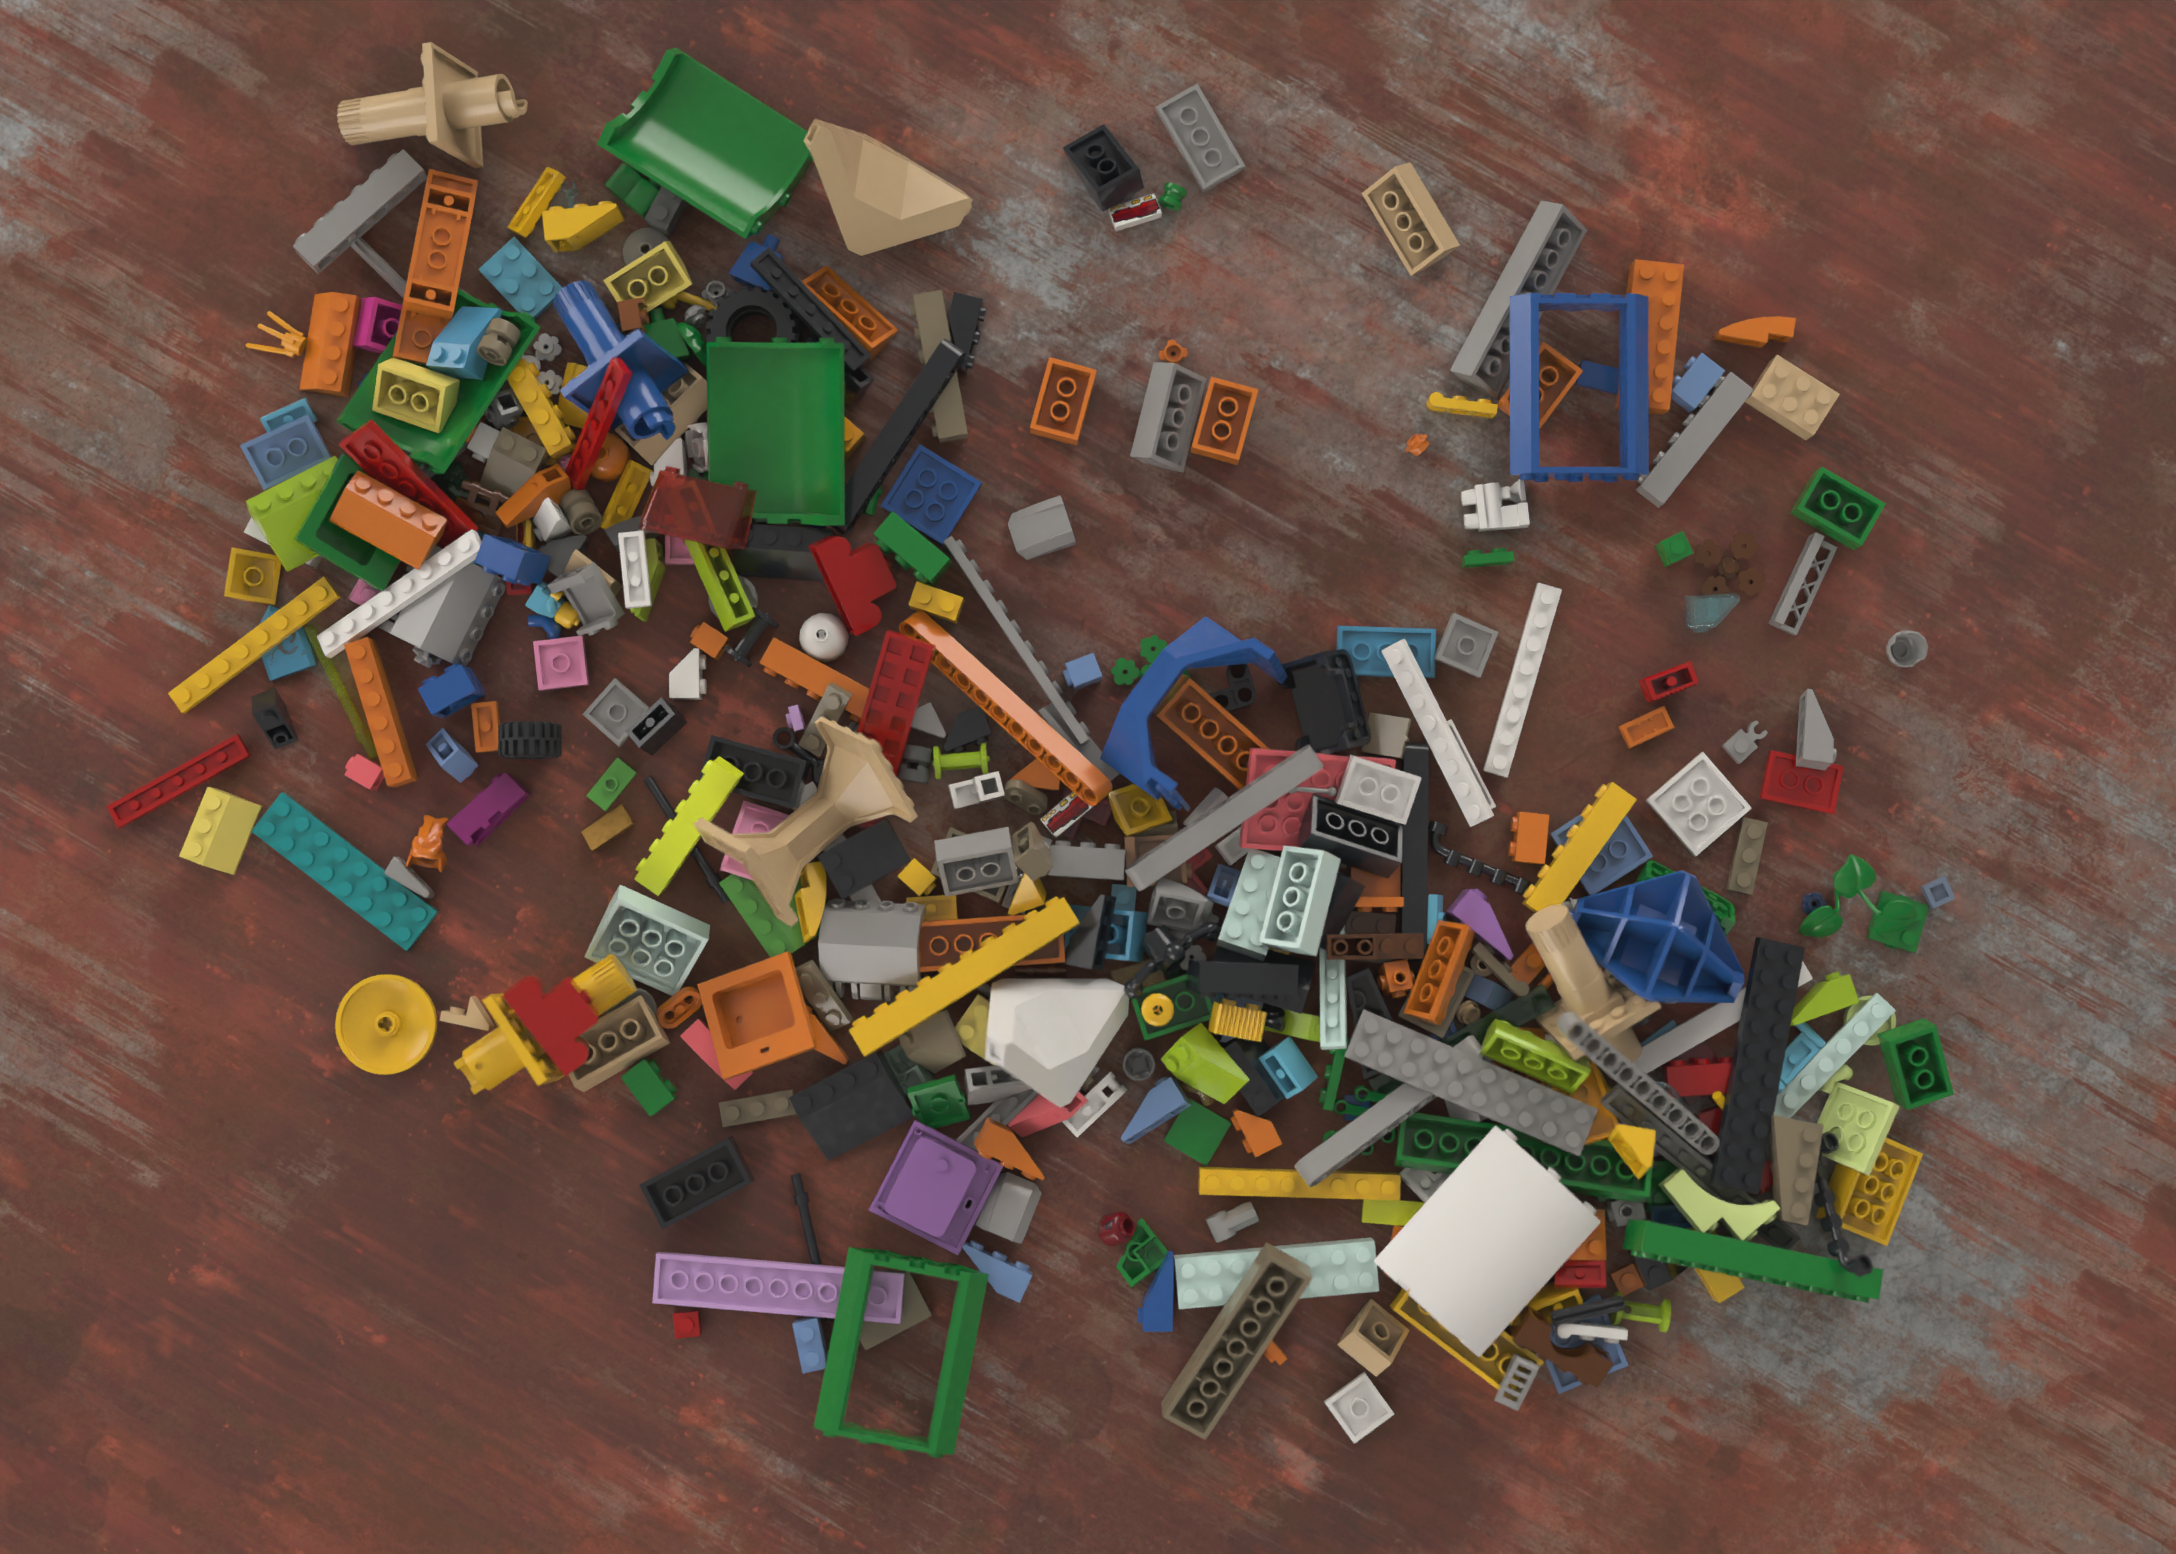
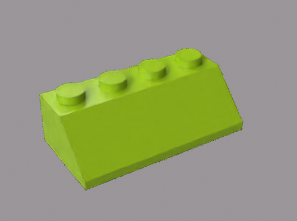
M1495 1019L1487 1029L1479 1053L1570 1094L1574 1093L1591 1071L1589 1059L1582 1056L1574 1061L1555 1042L1541 1039L1530 1031L1518 1029L1509 1022Z

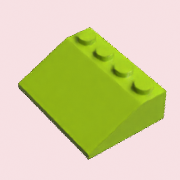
M336 456L246 501L250 516L287 572L319 556L317 553L296 542L294 538L338 461Z

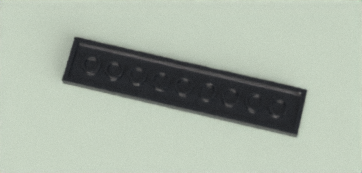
M1756 937L1718 1133L1719 1147L1714 1154L1709 1184L1759 1194L1772 1126L1771 1115H1774L1805 951L1804 947L1762 937Z

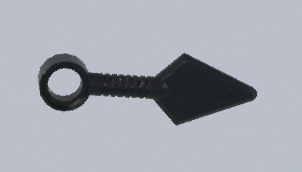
M787 727L778 728L773 734V742L776 747L785 750L790 749L802 760L811 762L812 780L815 784L819 785L825 758L817 759L806 749L799 746L795 741V733ZM783 731H787L791 735L790 743L785 746L780 745L777 740L778 734Z

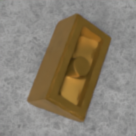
M620 804L581 831L592 852H596L636 823L623 804Z

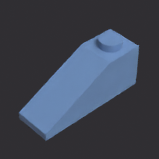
M1164 1077L1155 1083L1156 1087L1149 1091L1123 1133L1121 1139L1124 1143L1130 1145L1191 1106L1190 1101L1176 1079Z

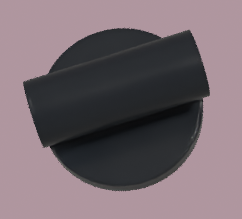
M1268 1005L1261 1009L1267 1012L1264 1026L1281 1032L1285 1029V1012L1282 1008Z

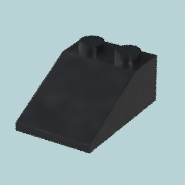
M1104 124L1062 147L1091 198L1102 212L1144 189L1140 169Z
M887 818L818 856L842 899L851 897L911 862L910 857Z

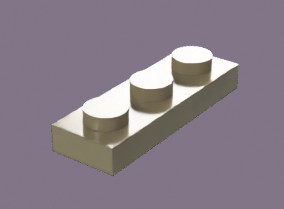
M831 682L798 745L820 757L827 744L814 722L823 717L838 723L853 694Z
M1746 817L1741 818L1726 890L1753 895L1768 822Z
M811 960L795 967L801 991L831 1032L851 1023L853 1017L814 961Z
M793 1089L719 1102L722 1126L727 1127L797 1114L789 1097L794 1095Z

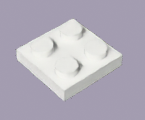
M1365 1372L1324 1400L1354 1444L1394 1415V1412Z

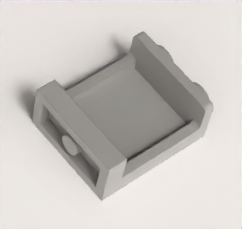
M595 562L563 573L547 585L552 594L563 590L573 608L578 612V617L583 623V626L576 631L578 636L586 633L591 636L602 628L609 630L618 624L617 620L625 614Z

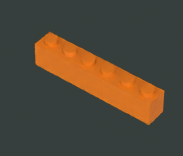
M366 637L344 644L387 786L398 787L417 781L418 776L376 640Z
M773 637L759 662L764 666L763 671L775 678L778 674L785 677L784 683L795 689H798L799 686L807 689L806 695L817 701L823 697L831 682L853 694L845 711L851 713L850 719L860 724L870 689Z

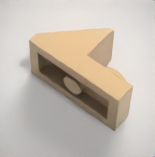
M477 996L470 997L466 1014H464L465 1009L450 1007V1010L441 1011L439 1021L486 1031L494 1030L495 1025Z

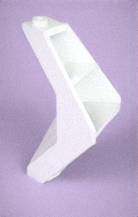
M1108 978L1001 979L992 983L986 1037V1060L1002 1067L1056 1106L1061 1108L1071 1103L1128 1016L1129 997L1124 992V986Z

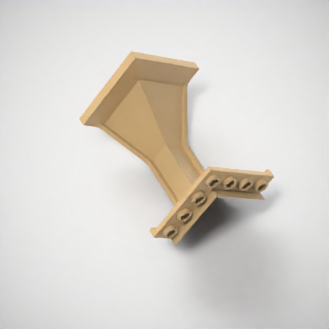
M823 717L814 722L827 744V754L818 789L812 797L772 831L767 833L729 834L703 818L694 823V826L706 843L745 866L777 918L789 926H793L798 921L797 916L790 907V902L802 869L842 833L854 825L891 814L910 823L918 817L913 809L915 806L913 801L903 790V784L892 771L893 767L885 759L878 742L874 739L869 740L861 733H854L847 726L842 727L834 720L829 721Z

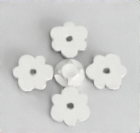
M544 333L539 336V341L534 343L536 357L531 355L524 356L523 353L520 359L524 358L529 363L534 362L540 371L541 365L539 360L547 359L548 361H553L555 356L561 354L562 348L558 344L557 337H550ZM548 370L546 373L540 372L541 375L538 378L541 383L546 384L549 381L547 386L551 393L559 394V387L563 382L562 377L555 375L553 370ZM507 379L501 387L502 391L512 388Z

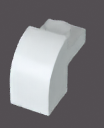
M999 771L948 785L954 809L992 801L1005 795Z

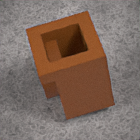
M642 297L617 302L622 331L626 335L637 329L643 333L647 332L646 325L649 324L647 310H643V308L648 307L647 302Z

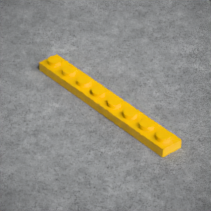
M323 576L168 693L181 713H187L341 598L330 580Z

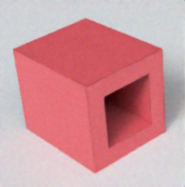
M356 754L355 757L352 756L346 764L345 769L347 771L345 776L369 790L377 791L384 779V773L380 764L361 754Z

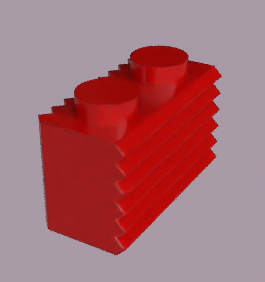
M1689 661L1639 680V685L1646 702L1651 703L1696 686L1699 681L1692 663Z

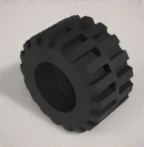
M513 721L498 725V756L502 758L536 760L554 759L562 755V726L560 724L545 721Z

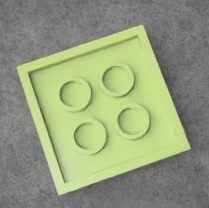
M1835 1082L1817 1124L1824 1125L1822 1134L1825 1132L1833 1133L1838 1140L1839 1146L1836 1151L1829 1154L1822 1153L1821 1156L1870 1175L1900 1106L1843 1083Z

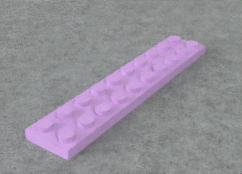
M657 1252L652 1303L835 1318L845 1267ZM874 1269L864 1321L901 1324L905 1272Z

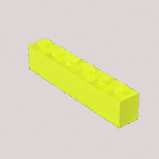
M720 756L714 761L709 760L701 771L704 773V776L700 781L696 779L688 790L691 793L688 800L683 799L675 809V812L678 813L674 820H668L662 829L665 834L661 840L657 838L649 848V851L652 852L648 859L643 858L635 869L638 871V874L634 880L657 896L666 890L701 838L694 823L700 818L711 823L744 774Z

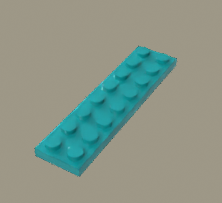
M285 792L280 793L251 831L406 951H410L439 913L438 910L412 890L385 875V869Z

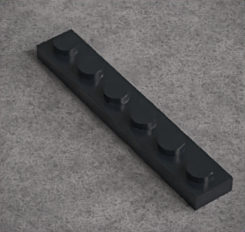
M769 247L751 261L750 266L818 338H834V343H844V366L852 374L870 359L871 354Z

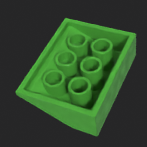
M731 874L719 883L770 958L785 952H790L793 955L819 937L821 923L816 935L809 942L804 943L794 897L799 889L802 888L800 877L790 902V907L798 918V921L793 926H789L777 918L754 880Z

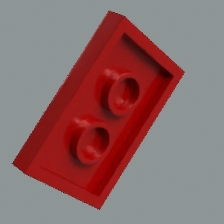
M1773 750L1768 752L1759 799L1831 815L1835 813L1844 766L1832 763L1826 770L1795 766L1796 755Z

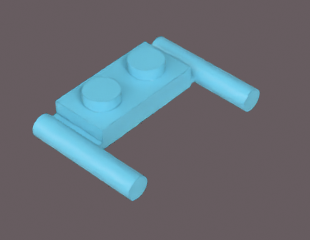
M1806 1022L1795 1025L1801 1033L1786 1046L1778 1094L1826 1044Z

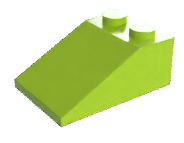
M1199 1023L1183 1035L1161 1058L1166 1068L1177 1079L1223 1104L1227 1103L1250 1080L1202 1023Z

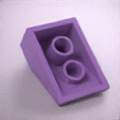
M1478 889L1463 890L1445 913L1457 923L1470 926L1475 932L1474 937L1482 943L1486 942L1501 959L1511 960L1513 957L1512 951L1490 904L1485 901L1487 896Z

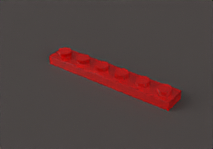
M613 357L610 360L565 470L575 490L585 489L631 379L632 372L620 357Z
M236 734L106 807L117 828H123L251 757V754L242 737Z

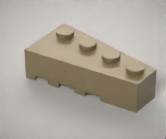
M1771 1115L1772 1126L1768 1145L1771 1153L1773 1200L1780 1207L1775 1213L1777 1215L1775 1220L1797 1225H1808L1824 1125Z

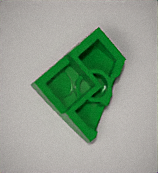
M1143 1218L1138 1221L1133 1237L1127 1243L1126 1250L1116 1266L1130 1287H1135L1156 1271L1168 1252L1167 1248Z

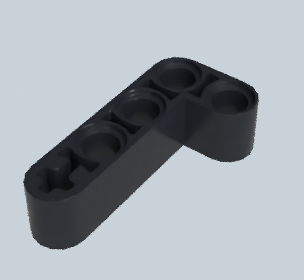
M1247 664L1228 665L1226 678L1229 688L1209 693V695L1213 699L1218 696L1225 697L1228 705L1224 709L1232 712L1250 706L1256 698V690ZM1233 666H1240L1244 670V676L1234 678L1231 674V668ZM1239 690H1248L1251 693V699L1248 702L1241 701L1238 698Z

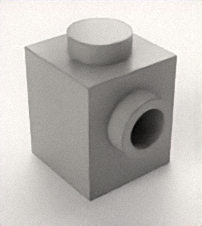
M1612 1198L1606 1200L1608 1206L1604 1208L1606 1217L1609 1222L1612 1221L1617 1227L1626 1225L1627 1219L1642 1220L1646 1218L1642 1203Z

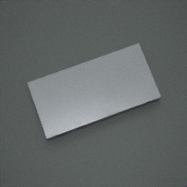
M1198 83L1155 107L1158 116L1203 192L1246 168Z

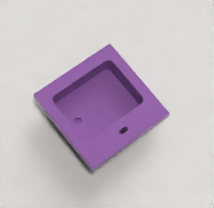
M914 1120L869 1211L959 1255L1003 1166L1000 1162L992 1158L991 1160L979 1155L978 1151ZM972 1200L970 1207H965L967 1201Z

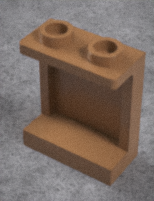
M1173 835L1124 837L1126 868ZM1186 861L1164 875L1163 878L1187 884V879L1192 878L1191 863L1186 864ZM1127 875V887H1135Z

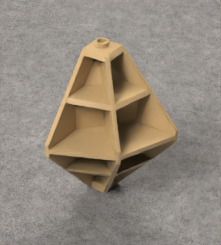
M814 119L804 139V143L812 154L848 250L863 256L958 227L964 216L970 212L973 199L944 179L866 134Z

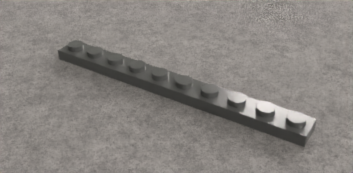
M1619 1083L1600 1099L1601 1104L1626 1125L1655 1130L1654 1148L1676 1167L1683 1169L1694 1182L1711 1196L1736 1205L1760 1203L1749 1192L1709 1184L1713 1162ZM1775 1219L1767 1225L1763 1223L1756 1229L1760 1237L1776 1248L1789 1250L1801 1239L1799 1233L1786 1222Z

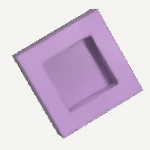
M800 706L788 707L789 713L786 714L789 728H794L796 733L805 731L806 727Z

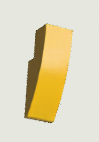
M821 861L808 863L804 866L800 874L802 888L794 895L804 943L809 942L816 935L825 907L826 872Z

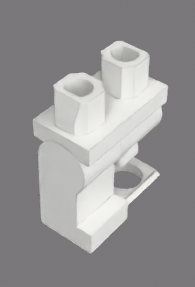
M1519 479L1511 487H1501L1496 482L1475 485L1473 489L1461 492L1462 506L1475 505L1476 513L1463 516L1465 529H1478V532L1528 528L1530 525L1524 480ZM1502 500L1512 501L1516 505L1502 506Z

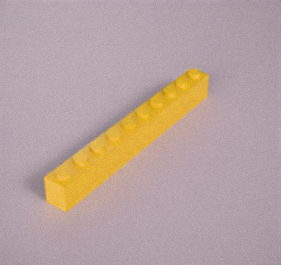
M1057 896L1045 903V909L1037 912L1036 909L1023 917L1025 921L1017 926L1015 923L1010 924L1002 930L1003 935L997 939L994 936L989 937L980 943L982 948L976 952H973L972 949L959 956L961 961L952 966L951 963L944 965L938 969L939 974L931 979L927 976L917 982L918 988L911 992L908 989L902 991L895 996L897 1001L890 1005H887L885 1002L873 1010L875 1014L868 1019L862 1016L852 1023L853 1028L849 1032L863 1055L869 1056L1080 925L1065 898L1059 899Z

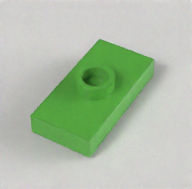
M617 757L586 796L607 812L638 773Z

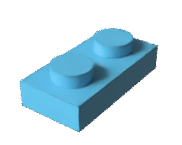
M303 398L260 418L267 432L307 414L310 415L313 422H316L318 419L307 398Z

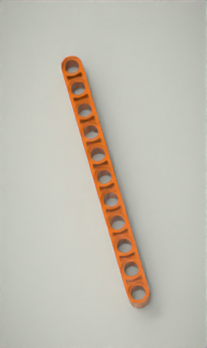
M919 610L899 625L901 634L936 645L931 663L1086 804L1095 806L1112 791L1111 781L929 615Z

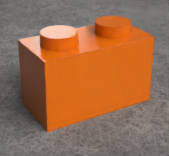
M1517 812L1516 817H1512L1510 830L1514 832L1513 841L1509 842L1508 856H1512L1511 862L1545 864L1550 815Z

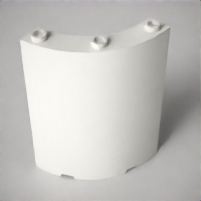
M1497 1126L1487 1134L1374 1260L1405 1291L1411 1289L1408 1294L1478 1357L1484 1353L1601 1223L1594 1215L1597 1212L1595 1208L1587 1201L1582 1204L1559 1182L1561 1177L1552 1168L1544 1169L1515 1143L1518 1138L1507 1128L1503 1132Z

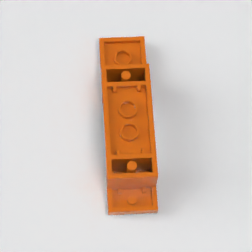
M429 169L394 346V358L426 366L432 343L453 317L478 180Z

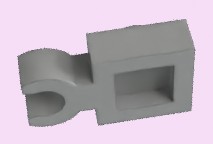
M1758 721L1751 722L1747 727L1746 733L1739 729L1721 746L1737 764H1740L1758 748L1753 741L1764 738L1768 733L1766 730L1762 731L1759 735L1754 732V727L1759 723Z

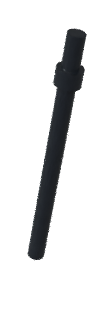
M652 775L644 779V783L668 820H674L677 814ZM696 844L690 854L707 878L705 880L710 889H714L723 904L729 902L730 898L719 884L722 878L718 873L715 874Z
M801 1173L791 1175L795 1192L793 1198L795 1205H798L811 1264L822 1265L807 1203L810 1202L808 1192L804 1190ZM824 1318L825 1322H826V1321H831V1320H834V1319H835V1318Z

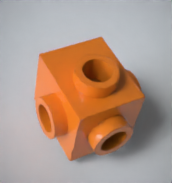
M1407 959L1383 963L1377 967L1379 974L1377 976V984L1379 990H1382L1383 996L1392 995V999L1403 998L1407 996V992L1413 989L1415 976L1413 971L1409 969Z

